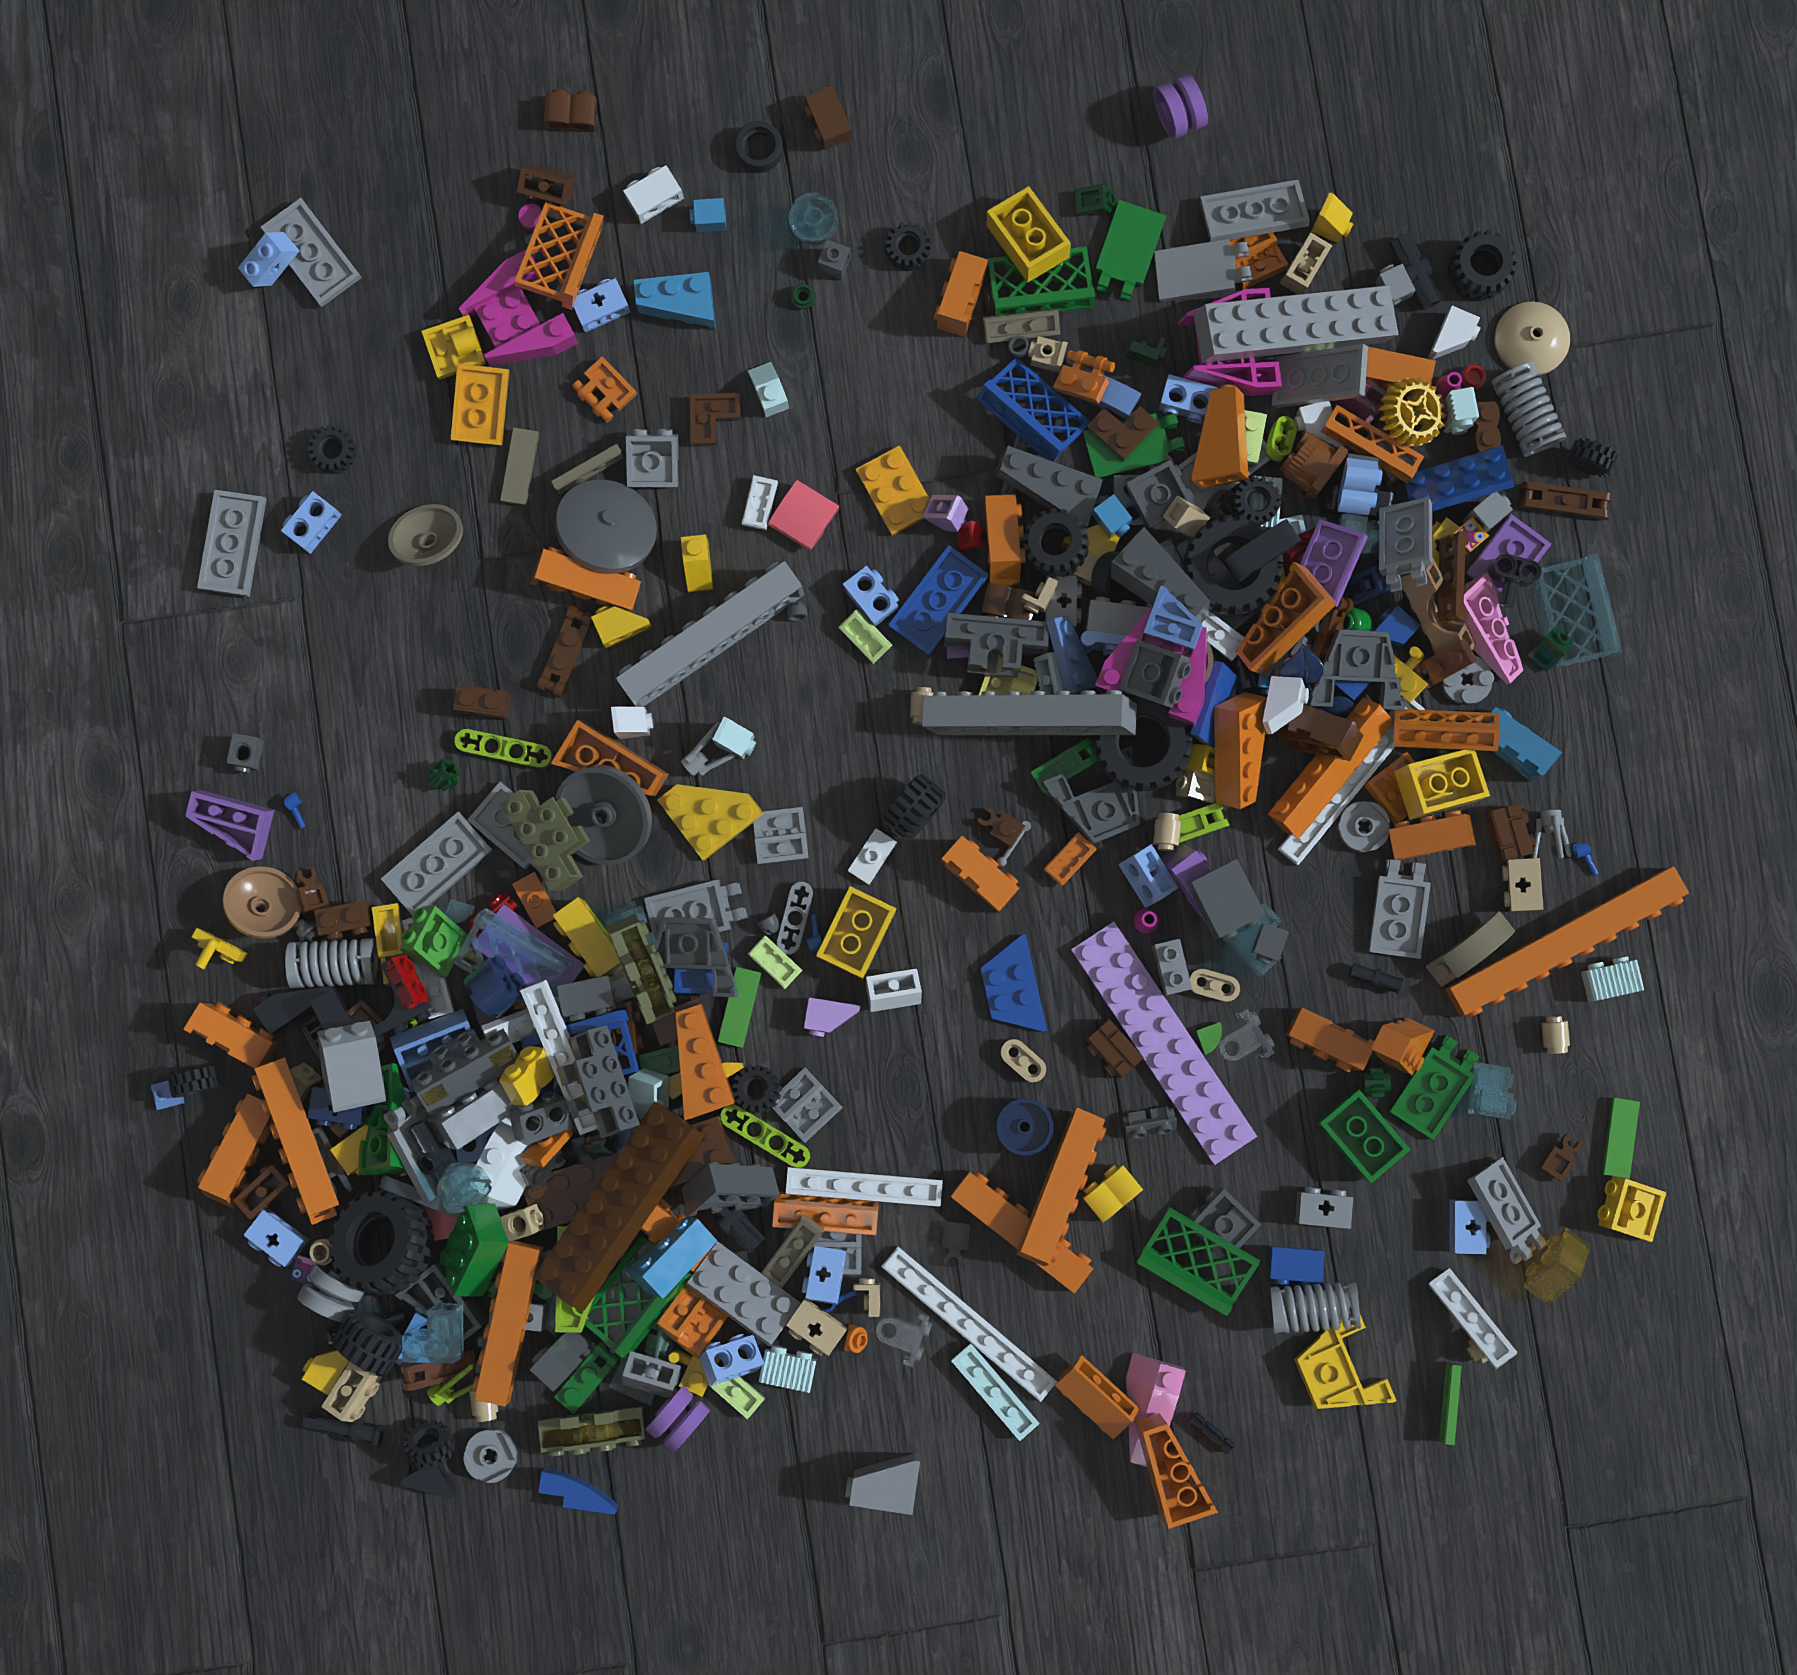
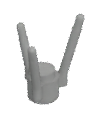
M717 722L697 746L681 760L683 766L693 776L698 772L703 776L709 770L735 757V754L731 753L705 765V762L708 760L701 750L714 737L720 722Z
M1561 810L1541 811V819H1535V848H1532L1534 853L1531 854V859L1537 858L1542 828H1544L1545 833H1554L1558 857L1560 859L1564 857L1562 842L1566 855L1571 857L1572 853Z

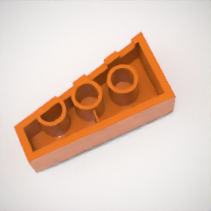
M549 547L548 550L543 549L540 553L530 584L538 587L540 582L546 583L550 590L559 593L570 590L572 591L571 595L576 598L591 600L592 597L596 599L595 602L597 604L611 608L615 606L631 612L641 584V581L636 580V575L628 572L608 574L589 570L575 562L572 558L564 556L563 551L553 547Z
M1293 562L1289 568L1290 572L1284 581L1281 580L1271 602L1267 603L1261 611L1263 614L1258 622L1252 625L1235 651L1251 671L1262 675L1337 604L1311 572L1296 562Z
M1244 692L1214 706L1215 797L1218 804L1242 809L1256 802L1265 737V727L1263 724L1267 701L1265 696Z
M581 720L576 721L551 764L572 771H577L590 765L614 767L629 775L640 786L644 794L650 796L657 795L669 775Z
M702 1003L677 1011L676 1024L685 1121L734 1104L735 1099Z
M247 1094L245 1099H241L238 1102L233 1122H228L222 1134L224 1136L220 1146H215L210 1156L212 1161L208 1169H203L198 1178V1188L206 1197L233 1209L236 1207V1203L233 1201L236 1192L248 1181L247 1168L255 1165L259 1157L260 1148H258V1144L265 1143L271 1130L269 1125L274 1124L271 1114L265 1115L260 1102L261 1099Z
M1158 1413L1135 1421L1159 1514L1168 1529L1218 1513L1172 1430L1161 1414Z

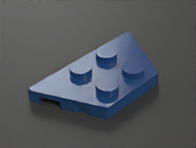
M1024 934L981 968L991 1019L1044 1032L1047 1031L1028 942L1026 934Z

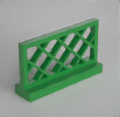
M1087 247L1070 248V257L1061 262L1053 272L1051 270L1045 272L1049 277L1043 284L1035 279L1031 280L1029 283L1037 287L1038 290L1034 294L1029 295L1021 290L1027 281L1015 264H1012L1013 262L1009 256L988 258L994 315L1058 308V312L1094 308L1095 291L1092 285ZM1082 255L1083 263L1078 269L1067 262L1072 256ZM1005 265L1010 270L1002 277L994 271V266ZM1063 266L1073 272V275L1067 281L1057 275ZM1014 272L1024 278L1018 287L1007 281ZM1079 276L1086 281L1087 288L1077 289L1071 283ZM1052 279L1063 285L1059 291L1054 292L1046 288V286ZM1003 285L1013 291L1009 297L998 298L997 291Z
M1169 1207L1146 1245L1140 1250L1137 1263L1227 1316L1233 1307V1303L1258 1267L1260 1260ZM1172 1217L1179 1221L1182 1230L1168 1233L1166 1223L1169 1218ZM1198 1232L1203 1235L1204 1244L1191 1246L1188 1234ZM1184 1235L1187 1247L1173 1250L1170 1238ZM1166 1239L1169 1251L1158 1252L1152 1248V1245L1157 1240ZM1221 1246L1225 1248L1228 1257L1213 1259L1211 1247ZM1207 1249L1209 1260L1196 1263L1193 1251ZM1189 1252L1192 1264L1182 1266L1177 1263L1176 1254ZM1243 1259L1251 1264L1247 1271L1236 1273L1233 1261ZM1229 1262L1232 1274L1218 1276L1215 1265ZM1211 1266L1214 1277L1202 1278L1199 1276L1197 1268ZM1234 1279L1236 1288L1233 1293L1229 1294L1221 1288L1220 1281Z
M643 1235L593 1299L589 1314L593 1309L602 1308L603 1324L594 1325L588 1319L585 1322V1326L612 1347L621 1358H628L630 1351H635L661 1317L664 1309L668 1308L693 1275L688 1272L663 1299L653 1296L651 1299L642 1300L641 1287L636 1282L622 1283V1271L633 1264H629L633 1257L634 1262L638 1260V1251L643 1244L650 1249L654 1246ZM618 1279V1284H613ZM636 1285L638 1300L624 1302L623 1286ZM618 1287L620 1303L606 1304L605 1293L609 1288ZM601 1300L602 1305H597L598 1302ZM648 1302L647 1305L643 1308V1303ZM638 1303L639 1315L635 1320L626 1321L625 1305ZM620 1306L621 1321L608 1323L607 1307ZM632 1323L630 1327L627 1329L626 1324ZM622 1324L623 1336L616 1343L609 1337V1326ZM598 1327H604V1332Z

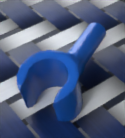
M293 792L284 799V804L292 812L301 829L306 826L296 807L302 803V800Z
M1582 842L1572 845L1575 858L1584 857L1592 875H1597L1599 872L1590 856V846Z
M817 914L810 915L814 936L806 939L811 952L819 950L823 943L818 930Z
M851 1290L839 1295L838 1303L856 1296V1291ZM832 1304V1307L825 1309L824 1312L832 1311L837 1305Z

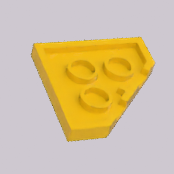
M677 784L657 800L702 860L709 858L764 814L748 793Z

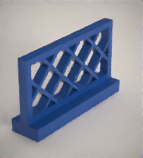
M1017 357L992 380H988L976 398L1044 459L1052 462L1058 459L1059 455L1087 429V425L1090 423L1084 415ZM1017 368L1023 374V378H1012L1011 370ZM996 384H1008L1009 392H1004ZM1013 384L1024 385L1026 394L1014 393ZM1030 386H1037L1042 390V395L1031 394ZM1015 399L1027 400L1028 409L1022 408ZM1032 401L1043 402L1044 410L1033 409ZM1049 402L1057 403L1061 411H1050ZM1034 416L1045 417L1046 425L1039 423ZM1051 417L1062 418L1063 426H1052ZM1068 419H1075L1081 426L1079 428L1069 427ZM1053 432L1064 433L1065 442L1062 443L1053 435Z
M627 1010L615 1011L566 1025L570 1038L584 1031L605 1025L608 1026L610 1034L613 1029L621 1028L623 1039L619 1046L614 1043L613 1045L616 1049L617 1057L621 1052L629 1059L631 1068L622 1070L623 1075L639 1071L627 1025L629 1020ZM538 1034L523 1038L525 1048L529 1046L544 1048ZM559 1083L552 1090L547 1091L546 1086L541 1088L540 1096L548 1092L562 1093Z

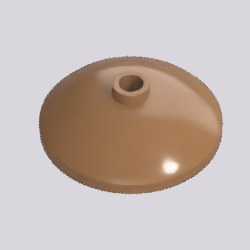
M247 868L237 873L228 882L223 894V910L228 921L241 933L260 939L274 938L289 931L300 916L301 907L296 894L298 887L290 877L274 868ZM261 907L264 909V912H258L256 908Z

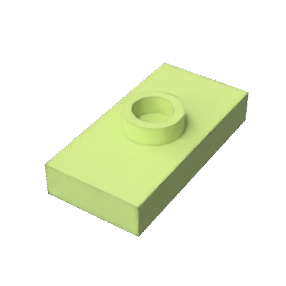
M858 609L838 627L873 664L892 646Z
M764 936L748 953L784 989L803 971L767 936Z

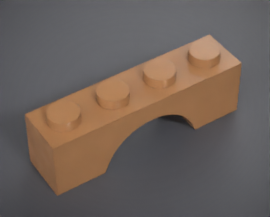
M1432 558V565L1425 566L1427 575L1426 585L1416 586V578L1412 579L1411 573L1400 575L1402 590L1406 592L1410 600L1411 609L1417 614L1421 622L1422 631L1428 636L1432 644L1433 653L1436 655L1462 639H1466L1471 650H1473L1476 643L1465 622L1453 621L1450 624L1442 625L1438 621V608L1434 601V593L1444 578L1434 558Z

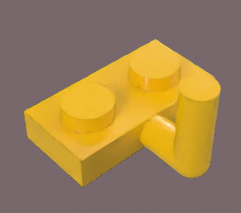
M1418 647L1410 649L1411 657L1405 664L1394 655L1396 677L1399 679L1401 686L1399 688L1400 694L1410 703L1428 685L1427 682L1412 671L1424 658V653Z
M196 928L192 935V938L199 941L197 946L203 948L195 963L196 966L205 969L215 950L221 953L220 958L232 964L234 961L244 962L248 955L247 952L204 929Z
M673 1350L669 1355V1361L671 1363L680 1362L688 1366L679 1386H685L690 1392L703 1397L709 1383L700 1358L697 1359L695 1356H690L682 1351ZM714 1357V1362L718 1365L720 1358Z

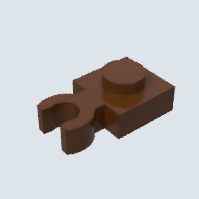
M985 807V812L989 813L991 818L988 821L978 818V823L985 828L992 827L990 835L1012 848L1025 829V825L1004 812L998 818L992 808Z
M314 868L309 869V878H304L301 870L295 873L296 882L302 886L296 890V894L303 915L314 913V910L330 907L323 883L315 884L314 880L317 877V873Z
M1568 1133L1562 1136L1560 1149L1552 1146L1539 1166L1540 1169L1560 1182L1565 1180L1577 1161L1571 1157L1572 1153L1578 1152L1583 1145L1581 1141H1577L1573 1147H1570L1568 1140L1571 1135Z

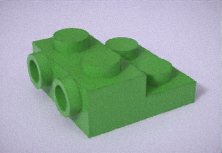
M422 906L412 914L414 922L411 928L402 934L401 941L403 943L400 950L416 964H425L440 978L447 977L468 934L436 906Z

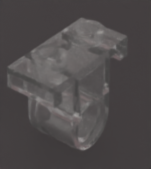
M1244 1009L1236 1014L1238 1019L1244 1018L1246 1024L1224 1036L1217 1045L1218 1055L1226 1061L1239 1060L1259 1047H1262L1264 1050L1260 1054L1262 1059L1268 1058L1275 1053L1272 1049L1275 1044L1268 1033L1263 1034L1259 1028L1261 1024L1260 1019L1254 1011L1250 1012L1248 1009ZM1229 1041H1233L1237 1045V1052L1232 1056L1228 1055L1225 1051V1045Z
M919 1311L918 1319L922 1320L920 1325L895 1316L887 1315L882 1317L876 1326L878 1339L884 1344L910 1352V1357L904 1356L903 1358L904 1365L913 1367L914 1361L920 1362L924 1350L920 1343L923 1336L928 1338L932 1322L928 1321L929 1314ZM892 1323L895 1325L896 1333L893 1336H885L881 1330L884 1324Z

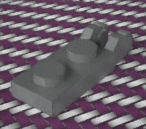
M323 1125L314 1128L312 1132L338 1199L340 1194L331 1180L333 1177L338 1175L348 1192L354 1190V1186L350 1177L330 1149L334 1145Z

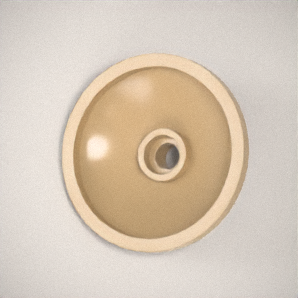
M1524 302L1513 306L1501 317L1495 329L1494 344L1499 358L1509 369L1534 362L1538 370L1537 376L1551 372L1564 360L1570 346V332L1565 319L1551 306L1540 302ZM1533 331H1538L1540 333V337H1535L1533 335Z

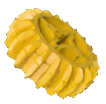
M1420 378L1402 379V381H1397L1392 387L1388 388L1385 391L1387 395L1380 399L1385 404L1379 408L1380 411L1384 412V416L1379 419L1386 423L1383 430H1390L1389 438H1396L1399 444L1404 443L1407 447H1418L1424 443H1429L1433 440V437L1440 434L1438 429L1444 426L1440 419L1446 416V414L1441 412L1445 404H1440L1439 399L1442 395L1435 394L1436 387H1429V381H1421ZM1406 393L1412 395L1411 399L1407 401L1402 400ZM1419 423L1423 425L1419 431L1413 430L1414 426Z

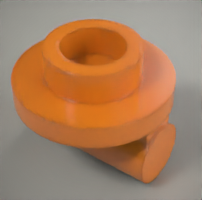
M848 1324L844 1350L859 1353L867 1344V1332L863 1327Z

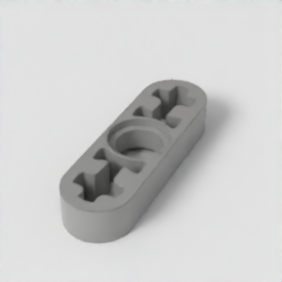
M806 882L795 883L789 893L777 939L778 948L786 955L796 953L801 945L813 899V890ZM801 887H805V891L809 893L808 897H803L801 905H807L806 910L796 906L790 907L791 902L797 904L798 895L795 894V890H800ZM793 911H798L803 916L801 924L793 926L788 922V915ZM785 926L792 930H800L799 935L793 934L792 941L796 942L795 947H790L789 950H785V945L782 944V940H787L789 931L784 932Z

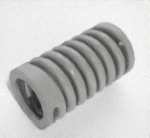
M1534 362L1525 363L1510 369L1491 381L1497 396L1501 398V405L1505 407V414L1509 416V423L1513 424L1512 431L1517 433L1516 440L1520 442L1519 447L1524 457L1549 449L1567 438L1560 422L1534 431L1558 418L1556 413H1550L1554 410L1552 404H1547L1550 401L1549 396H1541L1546 393V389L1543 386L1538 387L1542 384V379L1534 378L1538 375ZM1552 432H1557L1556 435L1544 439L1543 437Z
M374 938L362 939L360 945L357 939H352L350 944L346 939L342 940L340 944L337 940L331 941L330 944L326 940L320 944L318 941H313L310 947L306 941L302 943L289 942L285 956L286 977L289 987L304 988L306 986L315 987L316 985L323 987L336 984L338 986L345 984L352 986L356 983L359 985L377 984L379 958L376 940ZM371 953L373 956V963H371Z
M1356 1281L1345 1282L1343 1288L1339 1282L1334 1283L1333 1288L1330 1283H1325L1323 1289L1320 1284H1315L1313 1290L1311 1285L1306 1284L1303 1286V1291L1300 1285H1295L1293 1291L1290 1286H1284L1283 1290H1280L1277 1286L1270 1287L1275 1334L1280 1332L1289 1333L1291 1329L1294 1333L1300 1331V1323L1302 1330L1308 1332L1310 1331V1322L1312 1330L1319 1331L1320 1320L1324 1331L1330 1330L1331 1324L1334 1330H1339L1341 1318L1344 1329H1350L1351 1325L1361 1329ZM1350 1307L1352 1309V1314L1349 1313Z

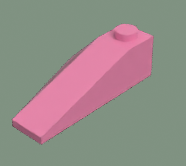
M1484 573L1464 585V607L1467 610V617L1457 622L1466 623L1476 643L1473 650L1506 684H1510L1523 671L1515 641L1509 639L1506 629L1509 622L1507 617L1503 618L1499 607L1500 594L1488 573Z
M1132 1353L1126 1375L1127 1397L1140 1408L1133 1422L1129 1425L1128 1430L1130 1462L1147 1467L1135 1421L1160 1413L1170 1426L1186 1370L1181 1366Z

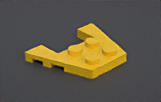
M1351 1307L1349 1308V1313H1350V1314H1352V1309H1351ZM1360 1315L1361 1329H1364L1366 1327ZM1342 1318L1339 1330H1334L1331 1324L1330 1330L1321 1333L1294 1359L1314 1408L1322 1409L1395 1402L1396 1398L1388 1379H1381L1362 1388L1342 1338L1361 1329H1357L1355 1325H1351L1350 1329H1344Z

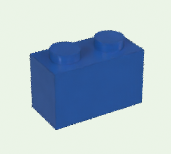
M1269 1245L1267 1277L1274 1279V1284L1289 1285V1280L1300 1281V1286L1309 1284L1313 1287L1315 1282L1323 1283V1250Z

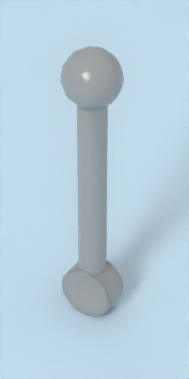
M1028 821L1022 822L1025 825V829L1012 848L1008 847L1004 855L997 859L1000 867H1004L1007 864V858L1023 834L1030 830L1031 824Z

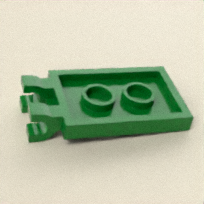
M1119 200L1095 272L1101 273L1096 291L1106 294L1109 282L1113 278L1125 282L1120 299L1130 301L1134 286H1143L1167 215Z
M1156 413L1150 414L1159 422L1158 426L1125 461L1118 457L1089 430L1083 431V438L1094 477L1103 480L1115 475L1150 468L1154 465L1158 466L1169 461L1168 455L1182 453L1185 447L1183 438L1179 437L1168 442L1165 431L1177 429L1178 420L1176 413L1167 415L1159 420Z
M1449 1036L1444 1037L1438 1050L1433 1047L1429 1048L1424 1056L1422 1067L1410 1077L1389 1109V1112L1432 1140L1435 1139L1476 1075L1471 1073L1470 1070L1480 1057L1468 1049L1461 1061L1450 1055L1458 1042Z

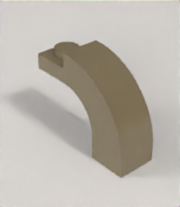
M1498 911L1480 923L1473 932L1454 947L1431 961L1426 968L1442 987L1485 959L1501 946L1515 930L1502 913Z

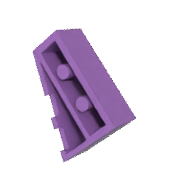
M197 790L191 791L185 816L211 834H215L226 841V844L232 848L235 847L247 855L246 857L250 860L256 861L263 858L274 810L208 791Z

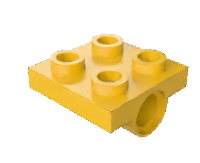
M469 315L422 331L439 380L457 374V364L474 366L487 364Z

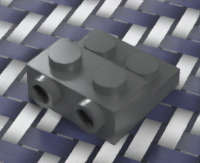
M1171 460L1125 484L1148 529L1166 520L1163 515L1176 496L1194 504V496L1189 487H1185L1181 480L1182 473L1176 464L1173 465Z
M1137 640L1119 690L1173 708L1174 703L1177 704L1182 697V689L1180 688L1183 678L1186 679L1191 672L1190 658Z
M1219 1187L1218 1190L1212 1188L1204 1197L1206 1200L1204 1205L1200 1209L1197 1206L1194 1207L1186 1216L1238 1248L1262 1225L1222 1187ZM1196 1232L1195 1234L1205 1243L1203 1235ZM1221 1246L1211 1247L1220 1258L1228 1257L1225 1248Z

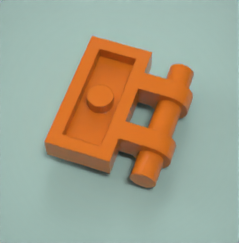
M1070 350L1067 354V360L1073 361L1074 364L1072 367L1063 365L1053 388L1056 392L1099 404L1109 384V380L1103 374L1105 371L1113 372L1115 363L1108 361L1106 357L1089 356L1085 351L1079 350L1075 352ZM1086 365L1093 367L1091 373L1083 371Z
M603 356L584 372L585 376L590 380L585 386L580 380H577L572 385L578 393L577 396L582 401H586L593 408L592 412L597 417H601L606 423L613 418V415L608 410L612 404L620 411L637 395L634 388ZM598 389L605 398L599 401L592 393Z

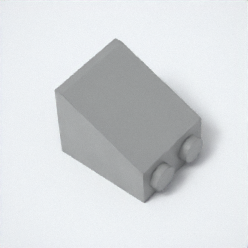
M370 1021L318 1031L322 1077L333 1113L386 1101L377 1042Z
M920 1453L908 1454L854 1470L853 1477H848L845 1497L850 1498L849 1505L912 1515L920 1466Z

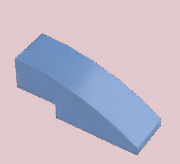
M1084 368L1083 370L1090 373L1092 372V370L1087 368ZM1103 375L1109 380V384L1100 403H1090L1100 409H1108L1127 420L1139 401L1141 393Z

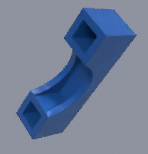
M1397 605L1393 610L1387 608L1378 618L1381 624L1376 629L1371 626L1370 631L1388 632L1391 646L1400 648L1421 625ZM1335 680L1334 691L1353 702L1371 681Z

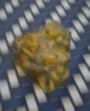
M1565 1228L1559 1234L1554 1233L1546 1243L1548 1249L1542 1255L1540 1262L1537 1264L1533 1262L1525 1272L1527 1278L1523 1287L1548 1306L1580 1279L1591 1249L1588 1243L1568 1228Z

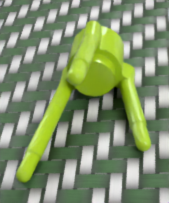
M470 1364L450 1381L429 1387L427 1394L433 1403L437 1406L444 1402L449 1404L455 1398L469 1392L473 1388V1384L452 1393L454 1391L453 1385L474 1368V1365Z

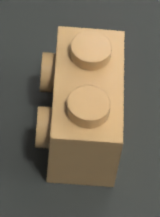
M349 1362L321 1407L341 1421L354 1422L363 1414L365 1410L364 1405L369 1397H372L377 1392L382 1376L363 1370Z

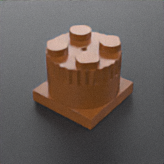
M1306 432L1294 450L1297 454L1292 452L1280 471L1283 472V476L1307 492L1304 496L1306 500L1313 502L1346 457L1348 450L1343 446L1336 450L1315 434Z

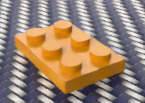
M457 364L451 440L502 446L509 379L508 369Z
M900 445L856 468V473L891 536L924 519L922 517L930 499Z

